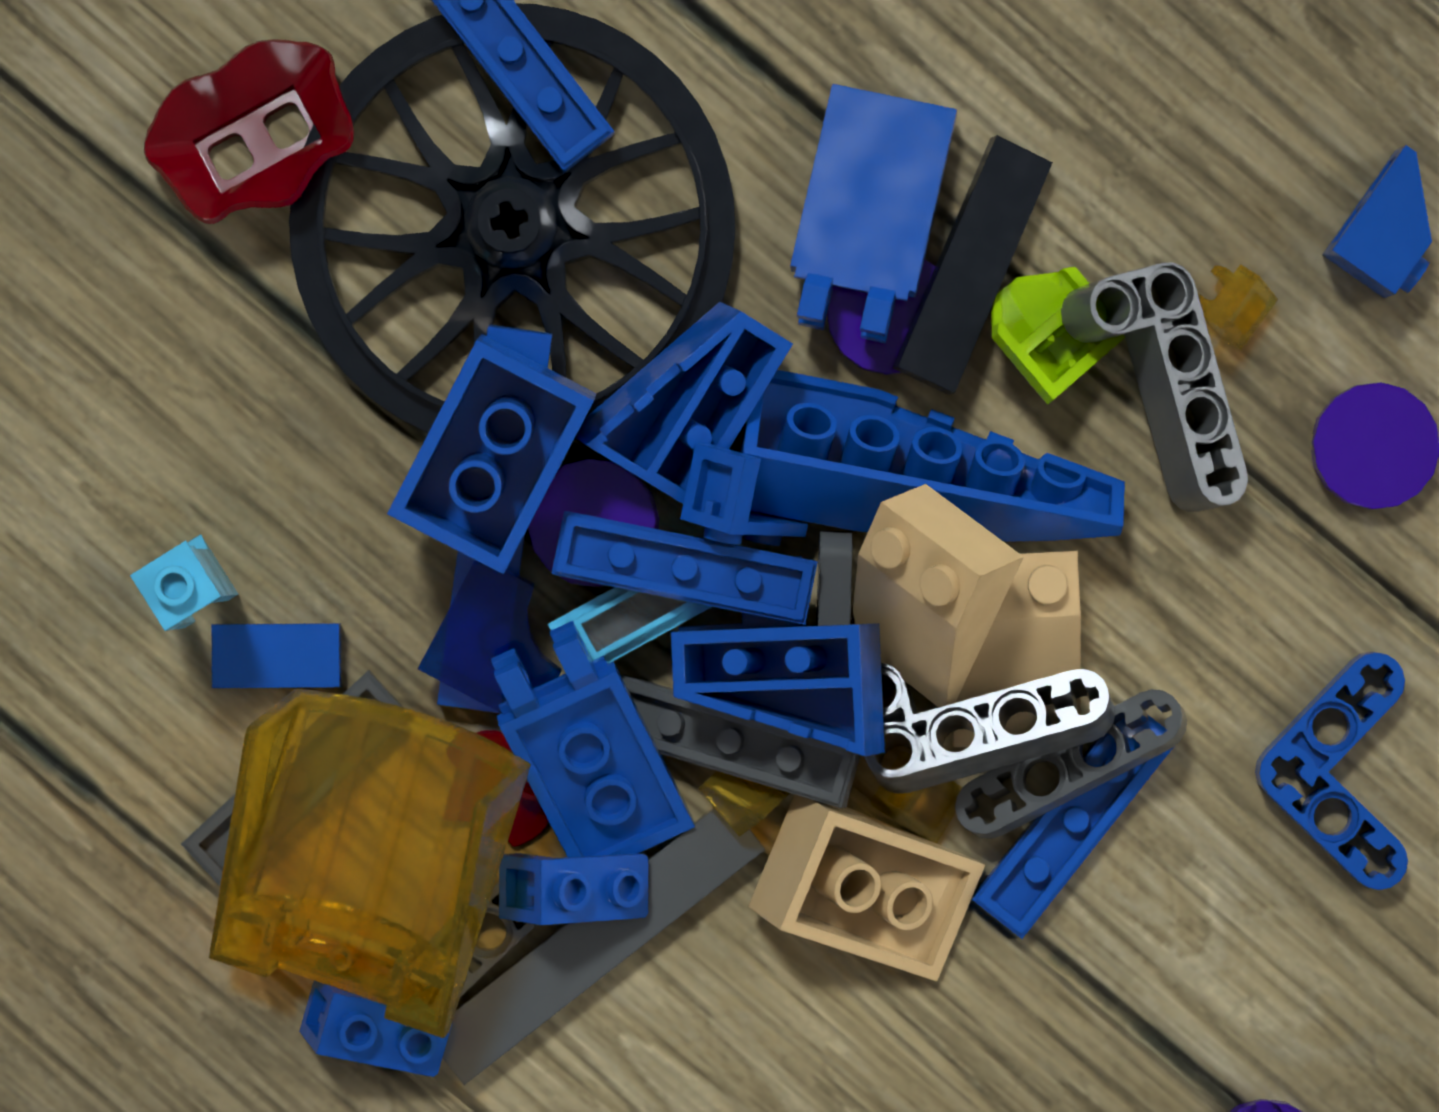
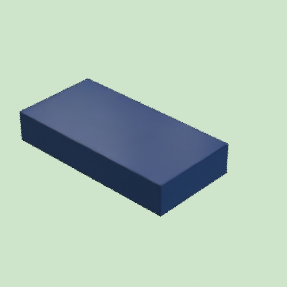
M341 623L211 625L212 688L342 687Z

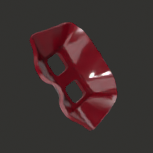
M281 39L261 40L243 47L218 70L182 81L171 89L162 101L147 130L144 141L145 159L160 173L185 209L197 220L205 224L218 223L237 210L252 207L281 208L292 205L301 196L316 170L330 157L346 152L354 141L351 115L343 100L335 76V63L332 54L325 48L310 42ZM295 105L299 108L308 124L309 133L314 124L321 137L304 147L309 136L308 133L302 140L285 149H281L275 145L265 125L266 120L269 116L283 108ZM240 136L253 157V165L232 179H222L210 158V152L212 148L229 138Z

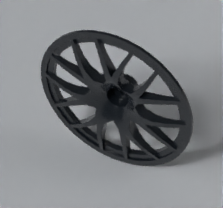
M516 3L551 49L554 43L584 52L613 68L596 105V108L606 121L624 75L654 102L675 133L631 144L590 158L591 152L565 173H563L554 160L539 164L535 163L525 146L528 126L514 108L507 125L505 124L482 76L465 49V44L442 15L435 16L404 30L375 49L339 85L343 100L351 115L353 127L376 96L386 89L401 120L430 167L344 152L326 160L313 174L301 196L290 205V249L297 287L313 327L326 350L343 372L369 398L396 417L429 433L445 401L414 387L407 381L434 360L473 322L474 344L481 334L487 336L488 325H494L497 309L516 292L538 307L546 333L553 334L550 349L552 371L567 378L562 316L609 352L634 367L627 375L597 393L586 417L717 303L723 301L733 261L735 214L734 197L728 168L716 134L699 103L671 69L654 53L633 38L597 19L561 8ZM449 49L453 50L481 108L491 143L480 167L455 165L427 134L395 82L397 77L428 58ZM314 124L304 147L321 137ZM682 145L693 173L699 207L638 221L595 223L576 208L585 185L638 159ZM335 164L377 172L414 183L437 193L447 212L429 232L403 235L346 231L325 228L324 224L327 193ZM504 204H511L516 213L527 212L528 221L519 225L520 236L515 239H508L504 230L493 231L491 221L501 217L499 207ZM700 219L698 258L687 295L651 268L614 245L671 230ZM325 240L365 249L413 256L378 284L346 314L331 277ZM594 258L621 269L681 306L679 313L665 336L644 360L593 320L567 291L566 264ZM441 266L463 270L465 296L456 310L432 340L396 374L371 351L355 330L354 325L412 280L436 267Z

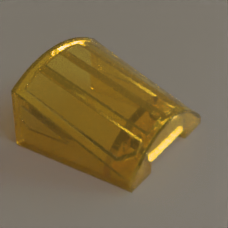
M294 689L251 723L245 732L209 958L265 978L279 968L386 1005L385 1019L444 1038L449 1033L531 764L479 734L421 712L350 695Z

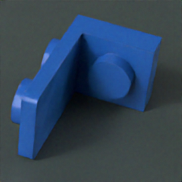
M695 443L680 519L704 526L703 537L740 545L742 538L756 543L780 546L782 536L806 537L808 528L807 523L795 519L751 511L761 462L760 458L713 444Z
M524 853L499 854L500 919L536 925L637 919L645 918L648 915V857L645 854L632 853L564 858Z
M316 971L299 1032L318 1055L434 1077L439 1072L453 1020L445 1012L356 995L340 976Z

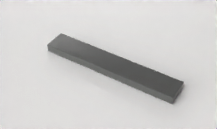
M726 798L694 823V828L679 834L648 859V915L645 918L566 923L449 1014L453 1023L443 1059L463 1085L485 1070L765 850V847Z

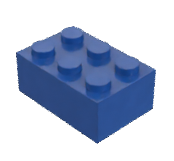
M481 334L469 353L387 515L504 575L597 393Z

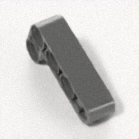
M1160 263L1110 276L1071 291L1063 301L1061 316L1066 331L1075 340L1083 343H1095L1122 335L1125 336L1166 488L1171 500L1180 509L1187 512L1205 511L1231 505L1238 501L1244 494L1248 483L1247 469L1196 284L1191 274L1183 266L1176 263ZM1152 285L1157 288L1160 294V307L1155 304L1151 296ZM1097 298L1106 309L1107 318L1105 322L1096 311ZM1169 346L1175 351L1177 356V368L1169 360ZM1186 408L1191 411L1194 417L1195 425L1193 430L1186 421ZM1200 446L1201 454H1197L1196 447Z
M881 662L882 688L895 689L897 694L890 706L883 709L885 753L864 756L877 782L885 790L896 794L910 793L1095 741L1103 737L1111 729L1115 719L1114 705L1104 680L1098 674L1086 669H1076L917 713L914 700L900 672L892 665ZM1088 696L1091 712L1086 715H1078L1075 699ZM1054 704L1055 713L1059 721L1058 724L1052 725L1045 707L1046 705ZM1018 712H1029L1037 716L1033 728L1024 734L1014 735L1005 731L1007 721ZM967 729L974 733L975 736L971 745L961 752H950L943 748L946 737L955 730ZM900 746L912 749L910 761L904 767L896 770L882 767L884 755L889 750Z

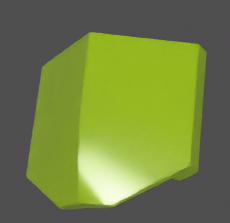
M1076 267L1064 268L1059 272L1016 277L997 293L991 307L992 339L1047 405L1125 338L1122 335L1095 343H1083L1075 340L1066 331L1061 316L1064 299L1071 291L1090 284ZM1097 298L1096 311L1105 322L1107 318L1106 309Z

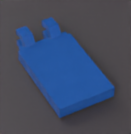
M832 84L790 264L791 272H795L794 278L805 280L797 312V318H799L798 325L824 330L833 287L851 289L868 293L860 326L861 338L886 343L896 299L907 301L908 296L916 298L956 123L957 109Z
M573 621L549 631L554 642V651L566 674L536 688L533 687L528 672L515 648L491 658L495 669V679L507 700L499 704V709L502 713L497 715L498 725L567 857L640 853L695 827L692 815L614 661L607 663L604 656L592 661L588 649Z

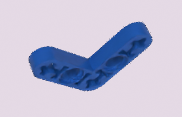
M1367 652L1359 654L1350 660L1265 748L1256 762L1255 775L1261 789L1353 879L1368 888L1383 890L1396 885L1405 875L1408 865L1406 849L1377 818L1329 773L1348 751L1398 701L1404 690L1405 677L1399 663L1387 654ZM1366 666L1377 670L1384 666L1388 672L1382 680L1388 689L1383 695L1371 691L1357 703V705L1368 710L1367 714L1360 720L1354 708L1345 701L1336 698V694L1343 687L1347 695L1354 696L1365 683L1363 676L1360 674L1362 668ZM1336 708L1346 718V733L1335 744H1323L1317 740L1313 733V720L1323 709ZM1277 757L1285 761H1290L1297 757L1300 763L1296 766L1295 773L1306 785L1313 787L1317 777L1324 782L1323 787L1316 789L1307 796L1300 811L1292 804L1303 796L1287 783L1283 782L1275 787L1271 782L1277 774L1271 764ZM1328 798H1338L1343 801L1349 814L1345 827L1334 834L1321 832L1314 821L1316 807L1320 802ZM1363 821L1370 829L1359 836L1373 848L1381 850L1387 845L1391 850L1385 858L1391 868L1385 874L1373 870L1366 875L1363 869L1366 867L1368 860L1355 846L1349 845L1345 855L1338 849L1340 845L1347 843L1355 837Z

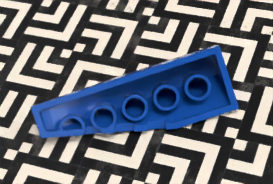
M777 370L742 427L737 452L761 459L751 511L847 530L868 532L882 501L927 484L1003 542L1057 541L1120 536L1123 529L1125 481L1050 453H1045L1040 459L1022 453L1019 448L1014 446L1013 439L990 431L987 439L952 427L954 417L931 409L928 417L896 406L898 396L880 389Z

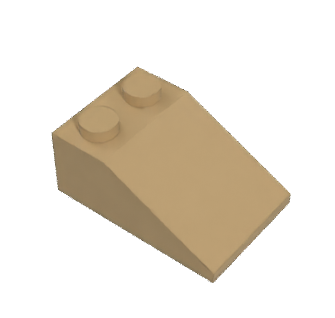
M924 484L881 502L858 553L852 624L879 623L881 662L892 665L900 672L905 682L936 706L942 707L953 704L961 692L1024 557L927 484Z
M1078 551L1019 553L1024 558L956 702L1066 671L1081 669ZM1080 697L1078 699H1075L1077 703L1076 710L1078 712V715H1081ZM1054 704L1046 705L1045 707L1052 725L1058 724L1059 721L1055 713ZM1018 712L1007 721L1005 731L1014 735L1024 734L1033 728L1037 716L1029 712ZM967 729L953 731V747H969L973 742L974 733Z
M794 794L748 907L781 931L938 981L985 864L851 808H838Z

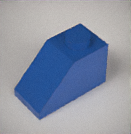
M1407 145L1394 151L1322 254L1383 298L1395 295L1399 288L1409 293L1430 264L1428 260L1422 257L1432 243L1416 151Z

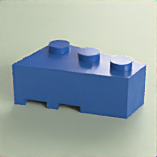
M719 302L584 419L575 438L683 504L695 443L713 444L726 449L731 447L793 343L742 311Z
M879 623L671 632L673 696L675 698L749 721L755 720L787 730L788 733L797 736L813 738L845 748L846 751L862 756L885 753Z

